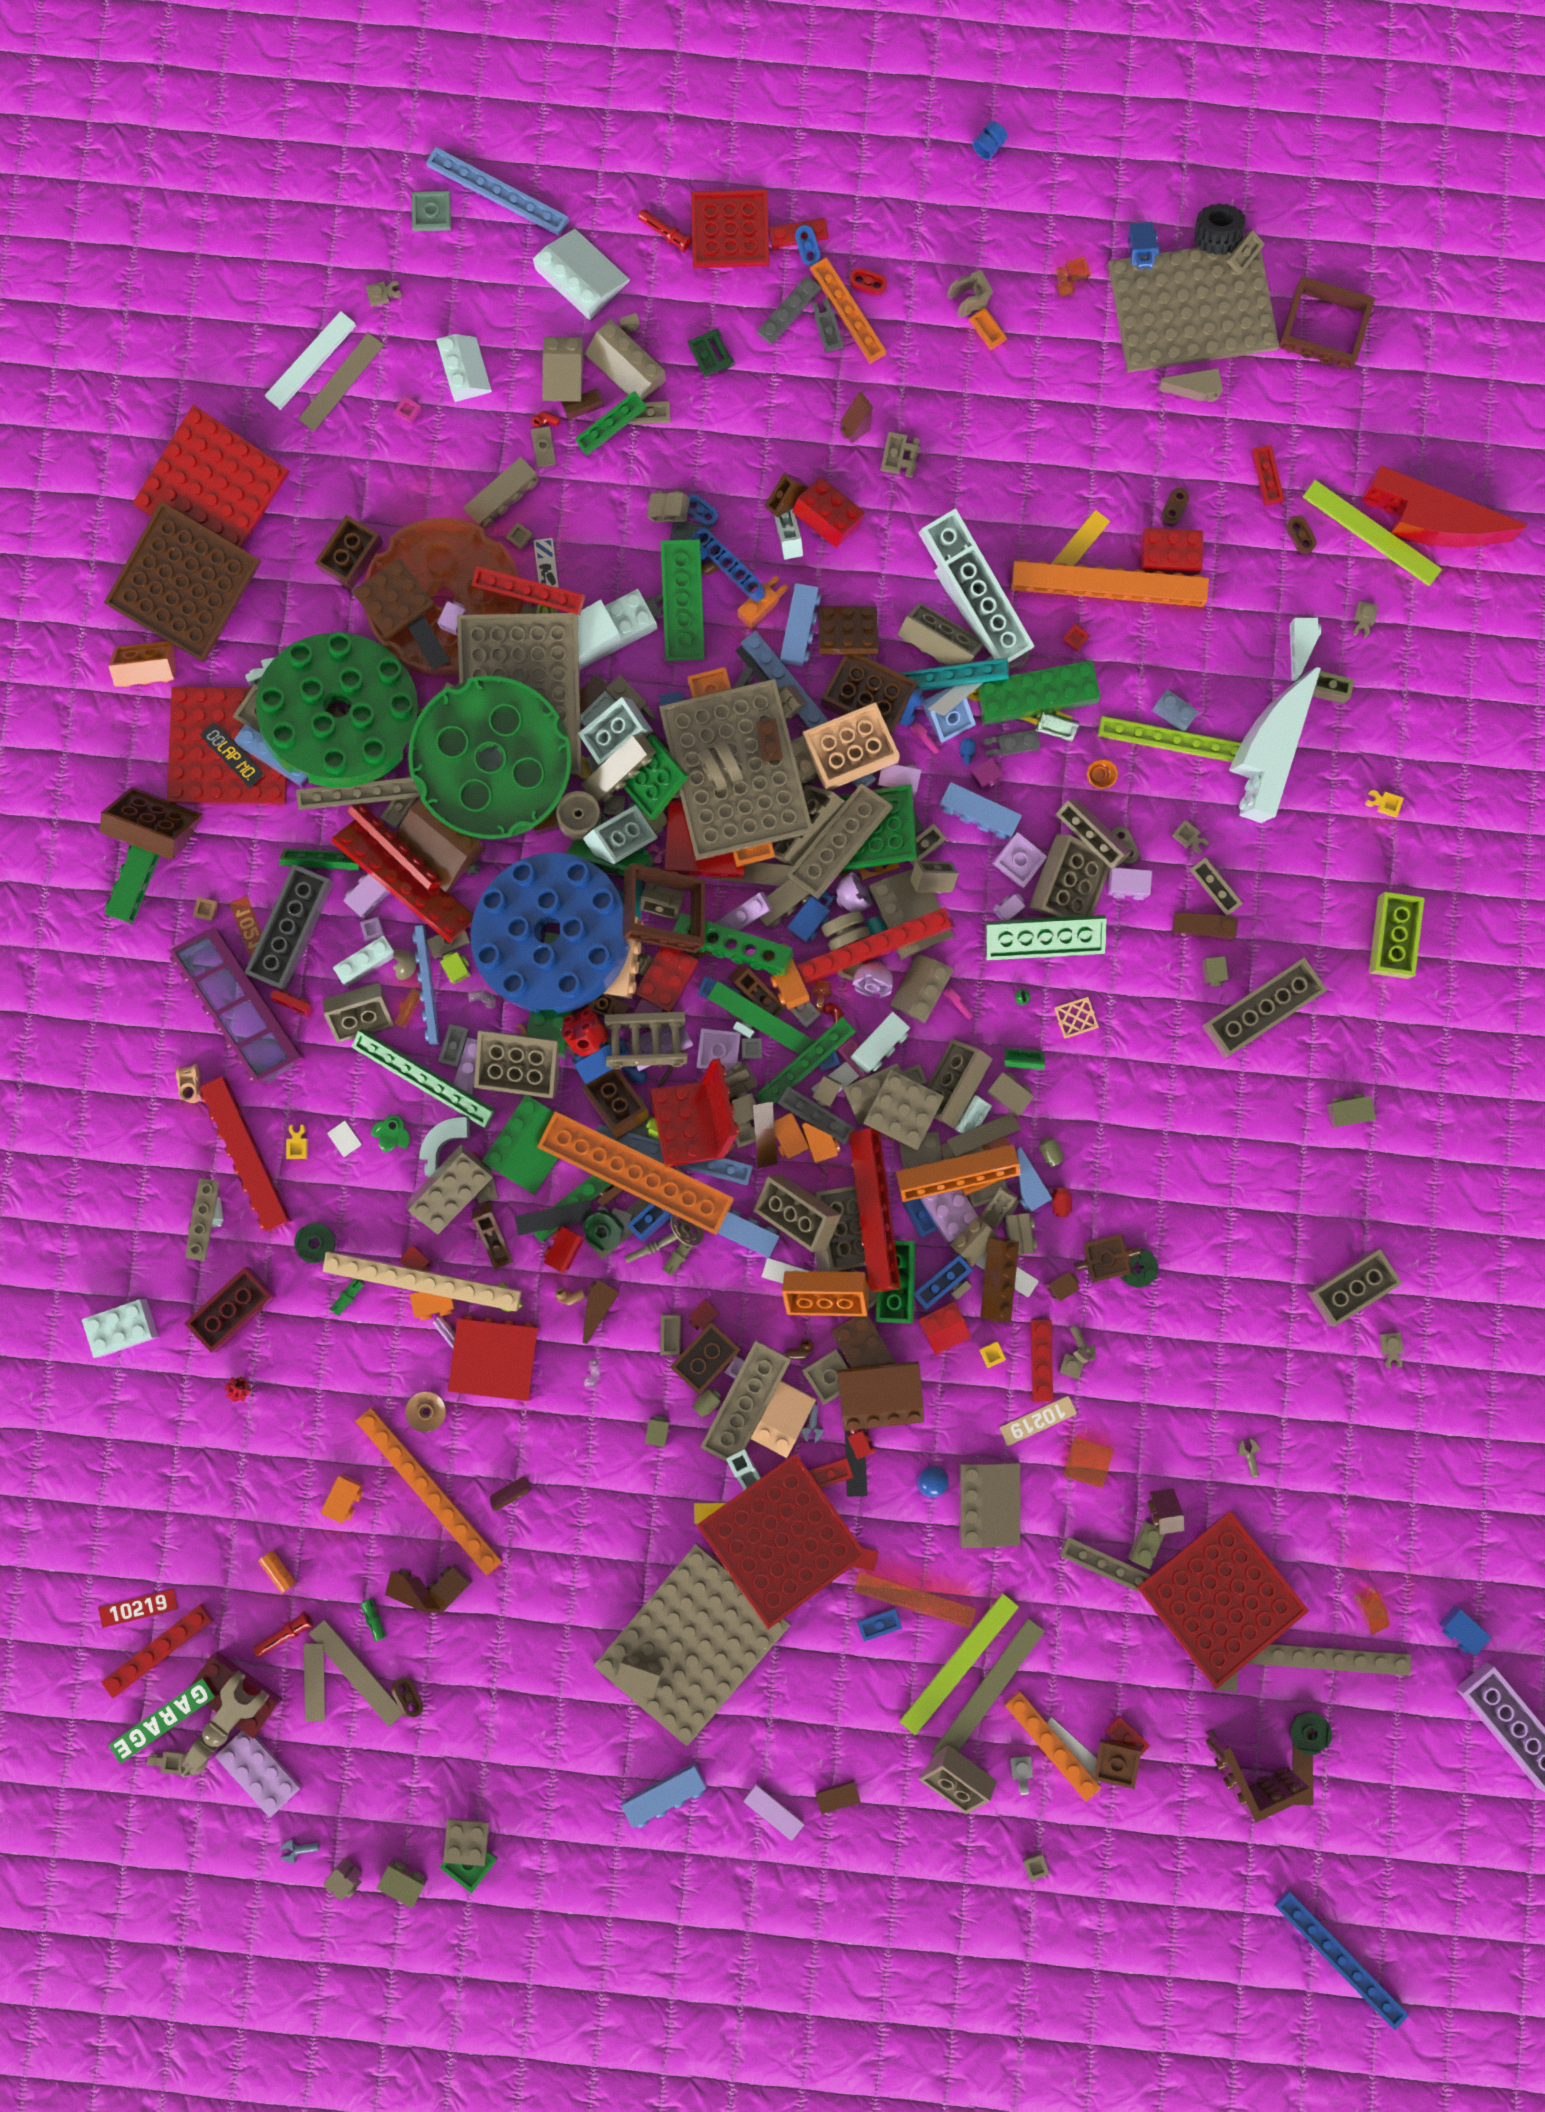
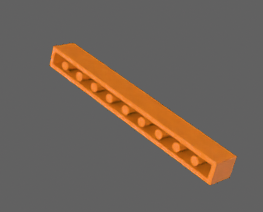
M1020 559L1014 561L1012 566L1010 590L1204 607L1208 599L1209 578H1204L1202 575L1184 576L1182 573L1169 575L1162 571L1146 573L1144 570L1139 569L1126 571L1124 568H1115L1112 570L1106 569L1104 566L1089 568L1082 564L1068 566L1066 563H1057L1054 565L1048 564L1046 561L1031 563L1028 560Z

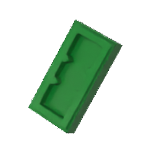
M1005 1049L1004 1066L1044 1070V1052Z

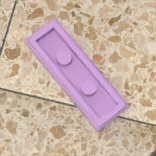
M758 1784L754 1785L743 1800L745 1804L791 1841L805 1825L801 1819Z

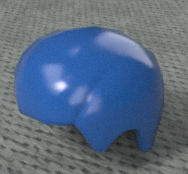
M938 1466L926 1467L916 1480L917 1489L923 1496L928 1498L941 1496L949 1485L948 1475Z

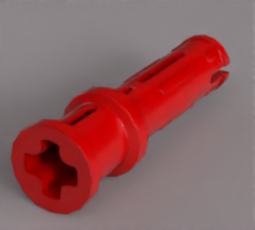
M646 209L640 211L638 215L639 221L664 236L669 244L673 243L679 247L682 253L689 249L692 243L691 236L684 235L677 227H670Z
M303 1611L293 1621H287L284 1628L253 1646L255 1655L260 1658L290 1637L296 1638L306 1628H312L313 1621L306 1611Z

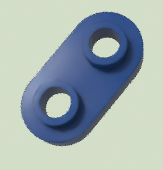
M807 225L800 226L795 232V240L801 260L806 265H814L820 259V251L814 231ZM802 232L807 233L808 237L806 240L801 238ZM809 251L813 253L812 259L807 258Z
M696 494L688 495L690 498L688 514L705 527L714 526L718 521L717 510ZM696 504L697 507L692 509L690 508V505ZM709 515L712 519L706 520L705 517Z
M917 689L913 691L899 724L905 727L908 724H913L917 715L914 713L915 708H920L924 699L921 696V691Z

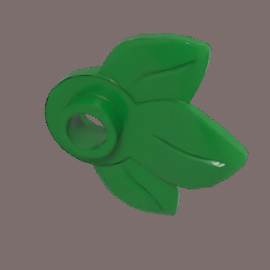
M390 1115L384 1121L377 1122L372 1128L371 1135L379 1138V1146L384 1153L391 1151L396 1145L403 1149L408 1148L410 1135L404 1128V1122L400 1116ZM395 1122L396 1128H392L390 1123Z

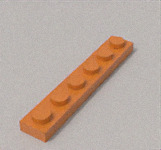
M827 257L810 266L811 273L869 364L885 356L887 351Z
M1020 1691L1004 1703L1006 1708L1085 1801H1088L1101 1789L1100 1785L1093 1780L1089 1772Z

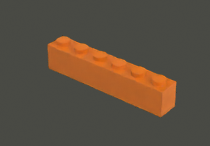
M1009 1145L991 1150H983L970 1155H962L957 1158L944 1159L931 1164H923L918 1167L905 1168L896 1171V1177L902 1202L1019 1176L1020 1165L1014 1145Z

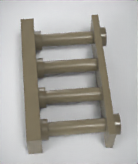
M685 1012L604 1015L605 1028L611 1031L612 1056H606V1067H611L612 1069H620L623 1066L672 1065L679 1067L687 1064V1053H681L679 1031V1028L685 1027ZM662 1027H669L672 1031L673 1054L660 1053L659 1029ZM641 1028L651 1029V1055H640L639 1030ZM621 1029L631 1030L632 1055L620 1056L619 1031Z

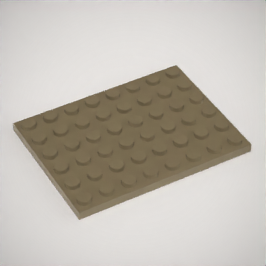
M1200 247L1159 253L1158 256H1155V264H1152V269L1141 268V270H1138L1137 265H1131L1130 258L1108 261L1107 265L1126 372L1131 373L1277 351L1279 349V342L1262 251L1258 252L1245 271L1239 275L1226 262L1232 253L1227 252L1224 255H1214V253L1209 254L1206 251H1202Z
M572 613L457 615L459 683L477 676H500L521 682L537 691L552 705L566 728L572 753L571 774H582L581 738L578 735L581 731L578 615Z
M775 679L659 706L670 754L689 775L688 779L679 789L696 861L813 833ZM776 718L783 759L763 762L756 722ZM723 739L733 754L743 779L732 783L725 775L727 788L717 792L707 778L697 752L708 748L716 757L713 744Z
M696 1542L593 1666L613 1684H615L620 1664L625 1656H634L641 1662L655 1663L659 1668L664 1669L654 1699L621 1688L619 1689L685 1746H688L790 1627L791 1622L783 1618L767 1630L723 1564Z

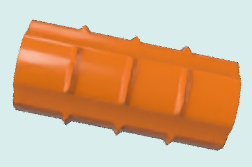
M271 1550L259 1559L258 1562L282 1594L297 1582L293 1578L292 1573L287 1570L286 1565L279 1559L280 1557L277 1556L274 1550Z

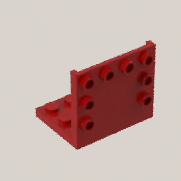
M720 1058L711 1060L701 1082L649 1090L665 1167L723 1159L737 1134H739L738 1124L733 1119L734 1106L729 1101L730 1087L725 1083L724 1079L726 1070L725 1066L721 1065Z

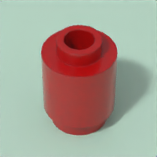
M1069 1188L1053 1189V1194H1051L1052 1213H1056L1057 1217H1069V1213H1072V1193H1069Z

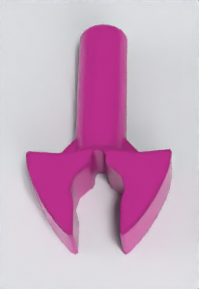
M917 722L910 727L915 737L920 738L934 754L940 751V748L926 734L928 731Z
M653 843L646 851L650 854L656 853L657 856L653 858L654 864L661 865L663 864L661 859L666 855V847L658 848Z
M948 987L943 992L945 997L967 1019L972 1018L973 1013L961 1001V997Z

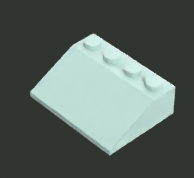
M576 229L545 246L533 258L535 270L589 320L630 281L626 275Z

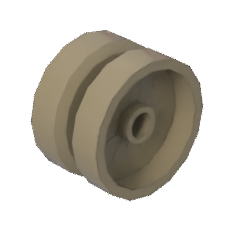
M723 739L713 744L716 757L708 748L697 752L702 768L717 792L727 788L725 775L732 783L743 779L740 768Z
M582 791L567 793L559 801L556 816L560 830L566 837L572 840L583 841V838L589 832L601 825L599 805L592 795Z
M854 911L839 916L821 927L825 937H834L828 943L830 951L871 936L868 927H859L865 920L861 911Z

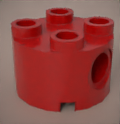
M586 1008L563 1019L562 1037L575 1054L577 1053L581 1056L590 1055L600 1049L599 1045L601 1042L603 1044L606 1042L608 1037L607 1030L592 1009Z

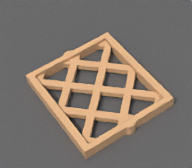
M1088 997L1054 1008L1064 1039L1099 1028ZM1082 1002L1080 1007L1074 1005L1076 1003ZM1085 1002L1088 1003L1089 1012L1082 1009ZM1069 1006V1008H1068L1067 1011L1061 1009V1008H1064V1007ZM1072 1007L1078 1009L1076 1016L1069 1013ZM1059 1011L1065 1013L1063 1020L1060 1019ZM1081 1011L1087 1014L1085 1020L1078 1017ZM1068 1015L1074 1018L1072 1024L1065 1022ZM1089 1016H1092L1094 1024L1087 1022ZM1076 1020L1083 1022L1080 1029L1074 1026ZM1063 1024L1070 1027L1067 1033L1064 1031ZM1085 1024L1091 1027L1083 1030ZM1072 1028L1078 1031L1070 1034Z

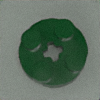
M599 1210L585 1220L583 1231L585 1230L586 1236L584 1238L595 1250H612L622 1240L624 1225L612 1213ZM599 1227L605 1228L607 1234L605 1233L602 1235L600 1233L601 1229Z
M311 1223L302 1227L294 1239V1246L298 1256L308 1263L324 1262L326 1252H334L335 1234L329 1227L320 1223ZM318 1238L320 1245L313 1249L310 1241Z
M1143 1248L1140 1250L1142 1251L1141 1255L1130 1257L1131 1269L1135 1266V1262L1143 1266V1269H1140V1273L1137 1274V1271L1132 1269L1133 1274L1120 1277L1123 1282L1134 1288L1146 1287L1157 1277V1260L1149 1250Z
M1306 1711L1294 1716L1289 1727V1736L1292 1744L1302 1753L1317 1755L1330 1745L1332 1729L1327 1720L1320 1714ZM1309 1728L1316 1732L1311 1738H1308V1735L1305 1734Z

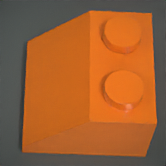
M807 1123L802 1124L814 1164L838 1156L837 1152L840 1151L837 1139L833 1140L831 1135Z

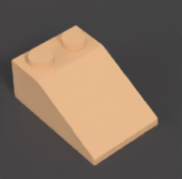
M780 1381L751 1439L787 1458L816 1399Z

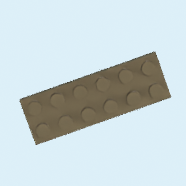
M861 783L787 873V876L819 899L891 811L892 805Z
M755 1340L700 1448L726 1462V1458L744 1450L792 1358Z

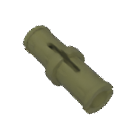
M681 1242L678 1248L671 1252L672 1256L662 1267V1270L673 1276L681 1262H685V1257L692 1247Z

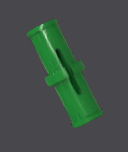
M353 1278L348 1287L339 1293L340 1297L329 1308L330 1311H334L335 1315L340 1316L348 1304L353 1303L354 1297L365 1284L360 1282L361 1280Z
M370 1598L361 1602L360 1605L366 1618L365 1623L369 1625L374 1641L377 1642L387 1637L380 1620L382 1617L378 1615L373 1599Z

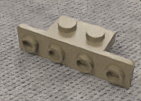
M199 1179L196 1199L192 1206V1221L188 1227L189 1237L185 1258L206 1260L220 1185L219 1181Z

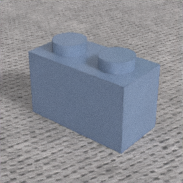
M1168 689L1152 709L1155 714L1185 732L1199 713V711Z

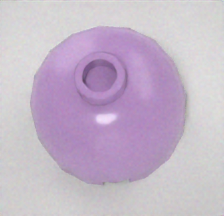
M854 872L846 875L838 883L836 901L841 908L845 907L850 912L864 911L872 906V899L866 886H862L859 883L861 879Z
M879 961L865 963L859 967L854 975V989L869 997H873V993L880 994V997L888 996L893 986L892 973Z

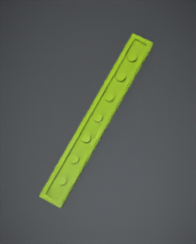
M1315 480L1303 495V498L1426 585L1430 586L1442 569L1318 481Z
M1106 716L1101 717L1098 730L1099 737L1233 762L1242 744L1240 742Z
M1002 1593L899 1722L916 1735L1019 1606Z

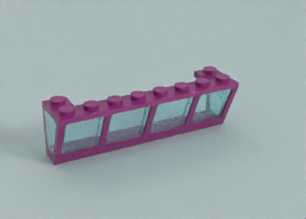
M213 927L168 950L172 955L169 957L171 962L176 967H180L182 970L181 977L187 984H191L193 987L191 992L197 1000L201 999L204 1004L202 1006L204 1012L208 1016L211 1015L215 1020L213 1022L214 1027L219 1033L222 1032L226 1037L224 1042L230 1049H234L237 1054L235 1055L236 1060L241 1066L244 1064L248 1070L245 1073L251 1082L255 1081L257 1084L266 1086L305 1060L252 978L245 974L246 969L219 929Z

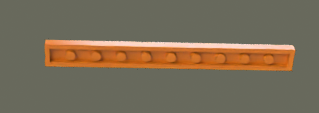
M372 1407L355 1421L486 1576L503 1562Z

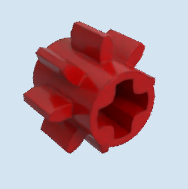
M241 1376L236 1379L231 1377L229 1383L224 1387V1390L228 1391L226 1397L233 1402L239 1400L243 1402L251 1392V1389L247 1388L249 1381H246Z

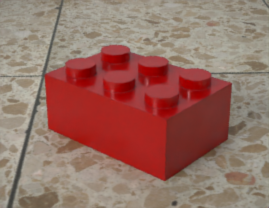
M822 477L818 478L797 498L792 513L835 548H838L860 526L865 515L862 509Z
M1144 528L1140 540V570H1144L1146 573L1162 571L1169 575L1174 573L1190 576L1199 575L1203 564V530Z
M661 946L635 992L636 997L660 1007L665 1013L673 1012L698 968L699 961L678 949Z

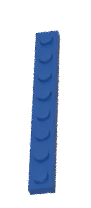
M1289 1890L1274 1903V1906L1394 2030L1407 2019L1409 2014Z

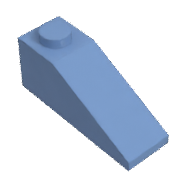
M1020 1147L1015 1150L1020 1165V1175L1017 1176L1019 1196L1021 1197L1019 1202L1024 1210L1028 1209L1031 1212L1052 1200V1197Z

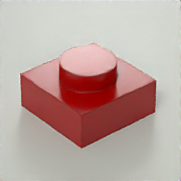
M1074 624L1062 641L1078 652L1090 635Z

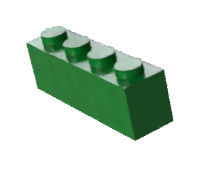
M134 845L128 847L127 859L120 867L119 879L114 883L111 899L105 905L106 915L133 925L160 855L145 851Z

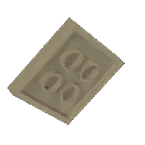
M890 1069L863 1124L918 1150L944 1096Z

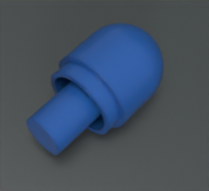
M964 738L960 743V756L963 757V765H971V758L974 757L976 743L972 738Z
M623 1066L621 1068L628 1073L627 1077L634 1083L643 1084L647 1081L648 1075L644 1069L639 1071L637 1066Z

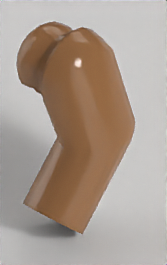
M559 1288L555 1292L556 1299L568 1306L586 1298L582 1289L575 1293H570L563 1288Z

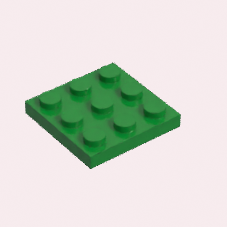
M650 735L647 740L656 750V753L651 757L652 761L645 766H641L636 776L628 778L625 781L627 784L623 788L650 820H656L688 779L689 775L657 737Z

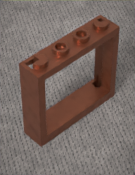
M1301 276L1296 285L1279 341V348L1287 350V353H1297L1304 358L1317 359L1324 364L1330 363L1337 365L1341 369L1347 368L1351 370L1357 362L1375 298ZM1302 294L1364 312L1351 354L1289 336Z
M632 863L624 871L622 938L694 953L704 946L705 880L695 878L692 875H681L675 871H664L658 867L651 868L642 864ZM636 880L691 892L690 935L635 923Z

